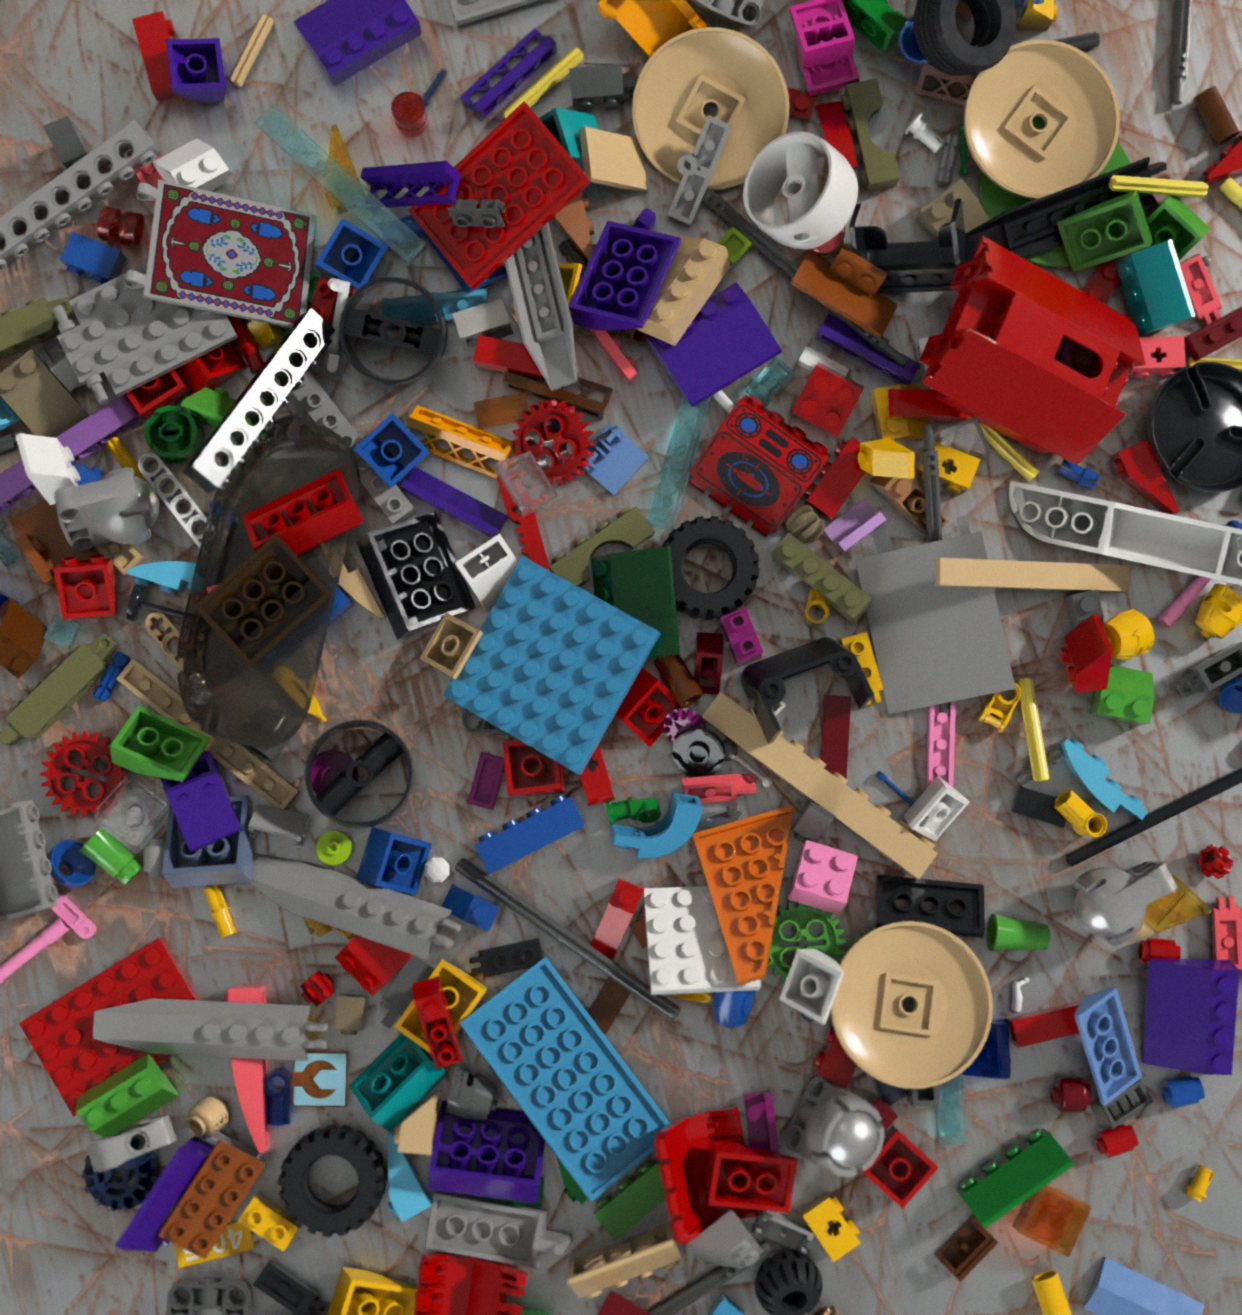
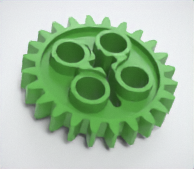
M788 901V909L786 910L780 905L777 906L780 914L776 915L767 964V968L775 967L772 971L773 976L781 972V982L784 983L792 964H785L783 962V954L787 950H794L796 953L797 949H801L797 945L779 946L778 943L780 941H800L801 936L807 941L826 940L825 945H804V949H821L824 954L835 959L840 964L841 961L837 959V955H844L846 952L839 949V945L845 944L846 940L840 939L838 936L845 932L844 929H836L835 926L840 922L838 918L830 920L832 913H822L823 910L804 906V904L798 902L797 907H794L793 903ZM812 922H819L822 926V931L818 936H811L808 932V927ZM785 923H793L795 926V933L791 937H784L782 935L781 929Z

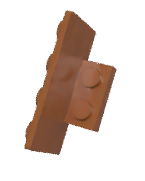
M844 246L832 264L812 251H808L790 282L791 285L818 300L823 305L831 308L878 338H881L898 306L897 303L877 292L888 273Z
M43 499L11 520L13 527L20 536L16 539L43 583L51 586L57 596L58 592L53 570L57 563L61 562L62 558L68 556H76L77 560L81 561L88 560V556L95 554L92 548L86 551L72 549L61 529L56 504L50 505L46 499Z
M218 1140L159 1230V1236L201 1258H206L265 1168L264 1162L222 1140Z

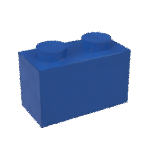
M73 231L60 258V261L67 267L66 271L78 277H81L82 274L90 276V280L98 285H102L120 276L127 257L121 250Z

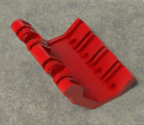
M437 1252L422 1255L419 1265L418 1287L415 1293L414 1315L522 1314L523 1307L508 1302V1294L515 1297L524 1296L525 1288L523 1286H526L527 1272L512 1268L511 1265L454 1253Z

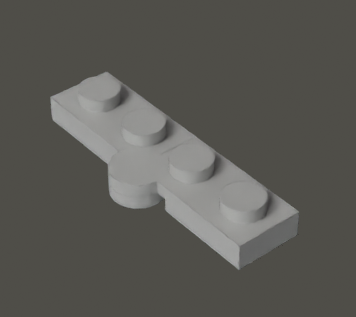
M708 115L693 154L683 155L678 160L677 168L683 177L668 211V216L692 225L732 125Z

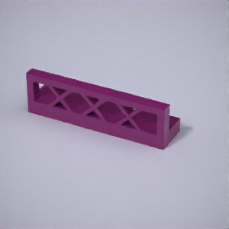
M770 1090L744 1093L749 1146L779 1153L772 1093Z

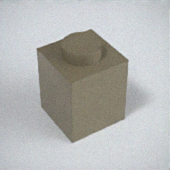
M339 994L337 996L334 1029H341V1034L357 1035V1031H362L365 1028L368 996Z

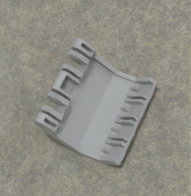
M33 800L15 802L11 804V808L0 810V922L58 906V892L53 885L50 874L52 867L49 859L46 857L44 848L45 837L39 827V811L34 805Z

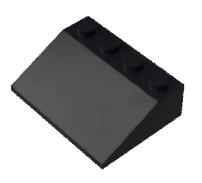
M436 511L368 532L357 542V546L397 640L438 625L446 612L457 617L476 608L465 580L455 567L457 560Z

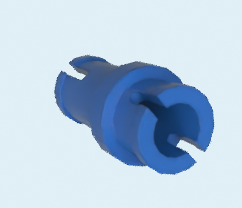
M1063 459L1061 465L1069 468L1070 471L1063 467H1059L1057 474L1078 482V486H1086L1091 488V490H1094L1097 483L1090 479L1097 482L1101 476L1092 472V468L1088 466L1083 468L1066 459Z

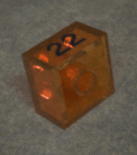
M1047 1184L1023 1202L1012 1226L1020 1234L1069 1257L1092 1207L1084 1200L1051 1184Z

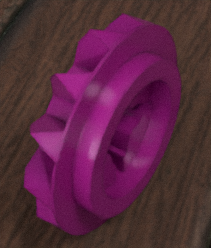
M678 708L666 716L663 733H666L668 736V741L674 742L680 734L678 733L680 725L685 727L691 724L690 727L706 728L703 718L696 711L688 708Z

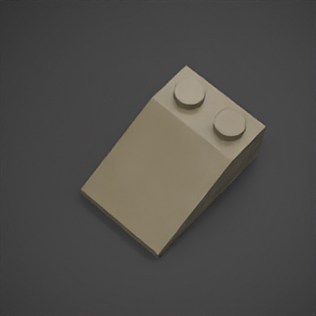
M963 179L920 209L916 220L932 241H939V230L942 225L951 221L955 201L958 198H962L965 233L989 220L979 200Z
M32 349L0 373V396L37 436L56 438L89 416L64 384L49 369L43 358Z

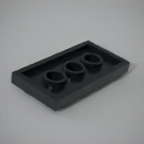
M877 875L875 884V928L891 923L915 921L938 926L956 936L983 938L985 935L984 885ZM905 899L909 902L910 907L901 908L897 905L896 900ZM930 901L936 905L937 910L928 911L924 908L923 903ZM950 905H960L963 908V913H954L950 909Z

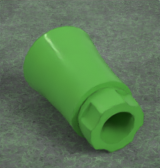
M107 825L99 829L79 851V853L91 859L124 885L128 884L142 869L141 864L134 859L135 856L123 846Z
M991 914L987 925V946L989 951L1047 950L1050 942V929L1047 924Z

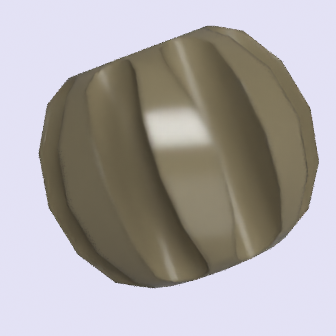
M804 504L792 509L787 516L786 527L789 533L801 543L810 544L818 540L823 534L825 521L814 507Z

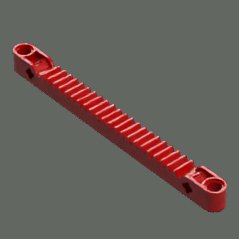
M519 469L498 475L497 479L507 515L514 524L520 525L515 529L517 536H522L518 539L519 545L524 546L521 549L522 556H527V559L551 571L523 470ZM521 504L522 508H527L523 510L524 514L521 516L517 512H513L517 509L516 505ZM599 744L592 755L593 761L598 760L599 765L595 766L594 772H590L589 768H586L580 775L589 807L615 800Z

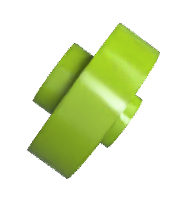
M328 831L318 839L316 852L320 860L325 864L340 865L351 856L352 842L348 835L342 831Z

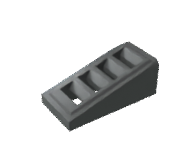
M1140 1078L1106 1106L1102 1105L1100 1099H1098L1090 1107L1102 1128L1114 1129L1153 1103ZM1133 1090H1135L1137 1096L1140 1099L1138 1103L1131 1092ZM1124 1096L1128 1100L1130 1107L1127 1106L1125 1100L1123 1099ZM1114 1102L1117 1103L1121 1112L1118 1113L1114 1105Z

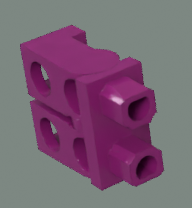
M746 607L720 617L719 623L726 641H730L728 646L737 667L762 658L761 654L764 652Z

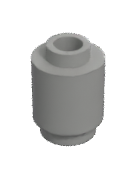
M146 839V846H143V872H149V877H163L162 867L166 839Z

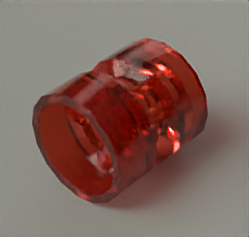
M410 91L402 92L394 98L391 111L398 131L407 137L421 135L428 126V115L423 99L418 94Z
M104 206L98 219V238L112 243L119 240L122 245L136 248L140 245L143 237L144 216L141 213L126 211L123 214L121 209Z

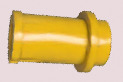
M1199 1165L1190 1187L1186 1186V1189H1188L1186 1195L1199 1202H1202L1203 1198L1206 1199L1205 1193L1215 1172Z

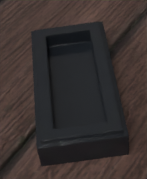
M1021 786L1018 787L1011 812L1064 828L1067 820L1054 808L1056 797Z

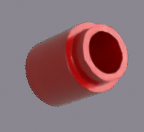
M1157 938L1140 940L1138 957L1139 961L1145 962L1146 965H1148V958L1180 959L1181 949L1180 946H1176L1175 940Z
M1124 1124L1118 1125L1114 1129L1098 1132V1138L1095 1139L1099 1153L1101 1155L1105 1154L1108 1159L1133 1151V1147L1139 1145L1133 1127L1131 1125L1125 1126Z

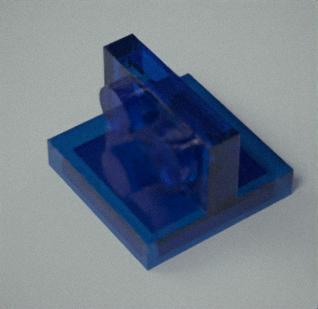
M992 1019L989 1034L982 1050L961 1075L996 1079L1010 1078L1011 1058L1008 1019Z

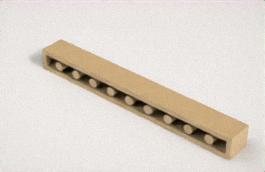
M722 692L718 694L703 714L704 722L726 738H729L735 745L807 799L834 814V819L913 878L918 880L921 878L938 855L933 850L935 845L923 836L918 839L911 833L913 829L902 820L899 823L895 822L889 817L892 813L880 804L875 807L868 801L870 796L859 788H856L855 791L846 785L848 780L836 771L832 775L824 769L826 764L818 757L813 756L810 758L803 753L805 748L792 739L789 743L781 737L782 731L773 743L768 744L753 709L749 707L746 711L738 705L740 700L730 692H727L726 695Z

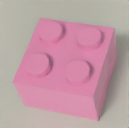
M806 840L799 852L787 899L839 915L847 903L858 856Z

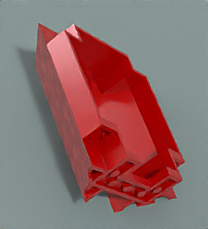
M982 235L973 259L959 263L949 288L959 292L942 334L929 336L919 361L928 365V369L922 383L938 391L936 400L1037 453L1053 452L1078 465L1126 415V413L1116 409L1119 395L1128 381L1127 375L1130 368L1146 365L1136 323ZM1063 336L1095 353L1086 376L1054 359Z

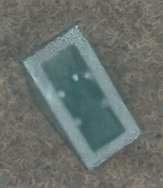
M776 355L745 392L749 396L758 398L764 404L763 407L766 408L792 382L795 373Z

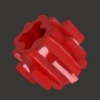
M1213 844L1206 846L1204 850L1201 849L1199 852L1200 856L1197 857V864L1202 867L1201 872L1207 877L1213 875L1217 879L1223 878L1227 873L1229 874L1234 862L1228 856L1230 851L1223 846L1217 848Z
M317 971L300 985V988L304 991L300 995L308 1004L312 1002L317 1007L335 992V989L332 987L334 981L327 973L323 975L320 971Z

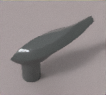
M729 801L727 802L726 812L699 821L697 828H713L734 822L742 815V812L737 811V802Z

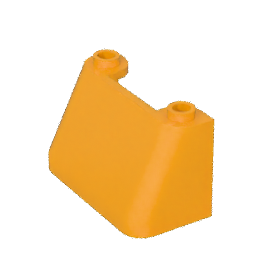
M597 0L599 4L597 9L605 19L609 17L613 20L616 19L648 54L649 59L663 44L675 36L689 30L711 27L704 16L688 0Z

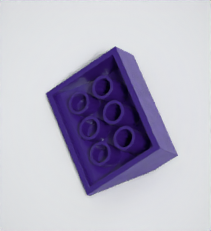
M328 0L293 21L334 87L422 34L419 20L406 0Z
M607 221L569 304L574 325L598 331L644 328L681 243V238Z
M737 282L706 301L676 346L653 336H647L653 355L692 407L782 353L780 346L753 303Z
M1148 958L1141 1061L1143 1064L1204 1075H1232L1240 970L1230 960Z
M442 1101L429 1167L428 1189L537 1203L545 1140L523 1111L496 1108V1111L490 1110L486 1120L466 1119L447 1113L448 1101Z
M194 1136L177 1149L115 1247L124 1250L157 1252L163 1245L167 1247L170 1244L169 1241L159 1236V1230L213 1147L204 1144V1140Z

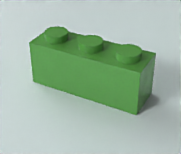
M650 1159L638 1168L640 1173L632 1179L629 1176L616 1186L618 1190L611 1196L605 1194L595 1203L597 1207L594 1209V1216L614 1241L666 1200L664 1193L667 1190L662 1185L659 1170L661 1162L656 1159L653 1162Z

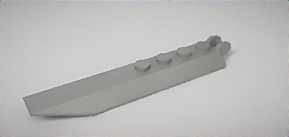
M546 223L505 261V267L523 343L548 386L554 391L576 383L577 378L573 324L549 224Z
M253 854L251 882L249 883L286 911L427 960L430 959L432 945L436 944L451 949L454 944L450 938L439 935L441 929L452 933H459L461 929L458 923L445 919V917L451 914L452 911L450 909L387 888L372 885L355 877L310 862Z
M152 998L94 1011L93 1039L153 1054L308 1061L306 1048H327V1041L322 1039L309 1040L308 1030L323 1032L327 1030L328 1024L309 1022L307 1019L311 1006Z

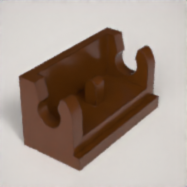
M971 1216L934 1255L961 1282L998 1242Z

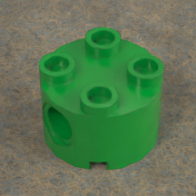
M168 405L158 408L145 423L144 436L147 445L156 455L169 463L180 464L190 461L203 445L204 434L201 425L189 412L179 406Z

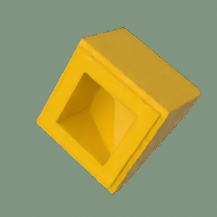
M253 320L247 323L249 330L264 350L281 342L284 338L281 326Z

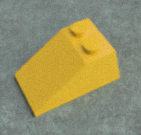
M342 1267L327 1315H414L415 1293L418 1286L371 1271Z

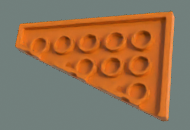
M792 805L692 834L738 986L763 979L766 975L794 815Z

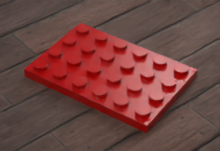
M524 101L454 166L461 174L454 202L458 199L477 200V208H480L482 200H500L506 205L505 213H501L505 227L486 228L469 226L464 228L454 226L447 211V208H452V203L412 206L408 211L467 285L475 290L592 181ZM445 185L437 193L439 195H446L449 185Z
M161 937L19 1023L73 1117L77 1115L78 1096L148 1054L143 1051L93 1039L94 1011L152 998L198 1000ZM149 1053L157 1065L173 1056V1054Z

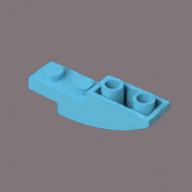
M184 561L152 562L129 568L127 571L128 575L135 577L133 582L149 587L151 582L160 585L158 590L174 595L175 590L184 592L186 583H188L187 588L202 593L204 588L207 589V587L218 585L222 582L216 580L218 570L215 568Z
M1071 738L1070 741L1068 739L1060 740L1058 746L1065 757L1064 762L1082 790L1107 813H1114L1119 808L1134 820H1143L1148 813L1142 807L1144 803L1131 794L1128 797L1120 791L1122 787L1111 779L1105 780L1110 770L1105 767L1106 762L1095 754L1092 756L1088 755L1083 751L1085 747L1075 739Z

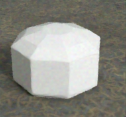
M432 857L425 864V876L431 882H444L450 875V864L443 857Z

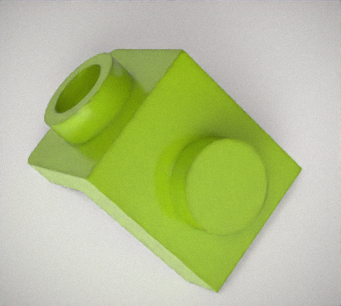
M734 226L719 242H715L727 248L731 269L752 247V242Z

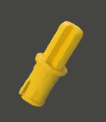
M210 885L204 888V893L212 912L209 915L214 918L220 939L236 933L237 931L228 911L231 908L226 906L220 886Z

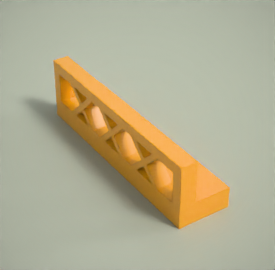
M419 405L410 414L406 426L411 432L413 428L423 432L426 439L419 441L430 451V454L496 479L498 475L503 474L507 459L514 447V444L508 439ZM440 438L446 440L451 448L447 450L441 449L435 440ZM463 448L471 450L475 458H465L460 450ZM490 457L500 461L498 470L489 467L484 459Z

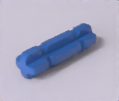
M116 652L112 659L114 661L113 664H109L99 681L101 683L100 686H97L93 692V696L100 701H107L111 694L109 692L110 689H114L118 682L116 678L123 671V667H126L130 661V657L122 652Z

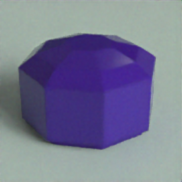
M645 208L637 217L633 227L651 230L656 221V214L650 209Z

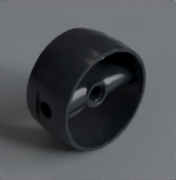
M384 277L364 284L348 299L340 317L339 337L347 360L361 375L380 384L403 385L423 378L436 367L447 345L448 326L440 303L426 288L408 279ZM389 284L407 285L421 292L432 304L438 317L439 328L358 310L355 307L366 294L378 287ZM392 324H397L400 327L401 334L397 339H391L387 334V329ZM350 335L429 353L434 356L418 373L404 379H388L374 374L359 361L351 346Z
M348 720L329 728L313 744L305 764V784L315 807L329 820L349 828L374 827L391 819L406 803L414 783L413 760L405 742L389 727L371 720ZM360 727L384 733L317 796L315 795L312 785V766L319 749L329 738L343 730ZM403 753L408 767V783L402 799L394 809L386 815L368 822H350L336 817L346 805ZM356 767H364L367 770L368 775L364 781L358 782L353 779L352 771Z

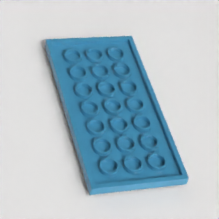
M547 957L541 959L459 1023L471 1042L590 1202L595 1200L655 1150V1133L671 1124Z

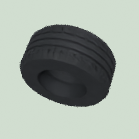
M917 0L914 11V33L922 55L935 69L951 76H963L992 68L1007 54L1014 39L1016 9L1013 0H962L969 7L974 19V35L970 44L961 37L956 26L955 13L959 0Z

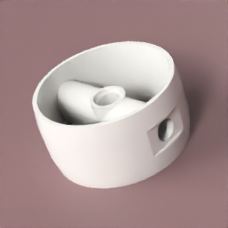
M791 132L776 138L765 146L752 162L743 186L744 206L753 222L775 241L785 246L802 250L818 247L836 236L850 219L858 197L857 177L847 159L827 141L808 132ZM828 157V179L819 198L817 158ZM782 186V192L787 198L788 224L775 226L773 221L774 202Z

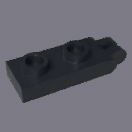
M539 938L480 950L478 951L479 956L469 958L470 964L481 962V967L473 968L471 972L472 975L483 973L485 978L531 968L543 959Z
M269 1260L253 1286L295 1315H319L313 1310V1307L320 1312H324L327 1307L319 1300L321 1295L272 1260Z

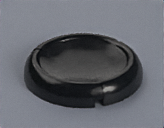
M1217 362L1196 363L1190 368L1186 366L1178 370L1160 386L1151 402L1148 413V437L1156 459L1162 468L1172 475L1176 481L1194 490L1216 493L1242 487V371Z

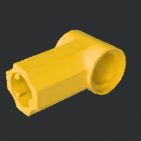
M813 587L810 588L803 619L808 626L817 628L822 626L828 618L830 603ZM812 608L820 609L823 618L819 620L813 619L809 614V610Z
M1067 789L1062 794H1059L1054 801V808L1072 824L1077 834L1100 837L1106 832V818L1099 813H1095L1072 790ZM1091 820V826L1089 828L1088 823Z

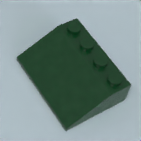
M671 547L611 553L592 557L594 596L661 633L647 659L680 654Z

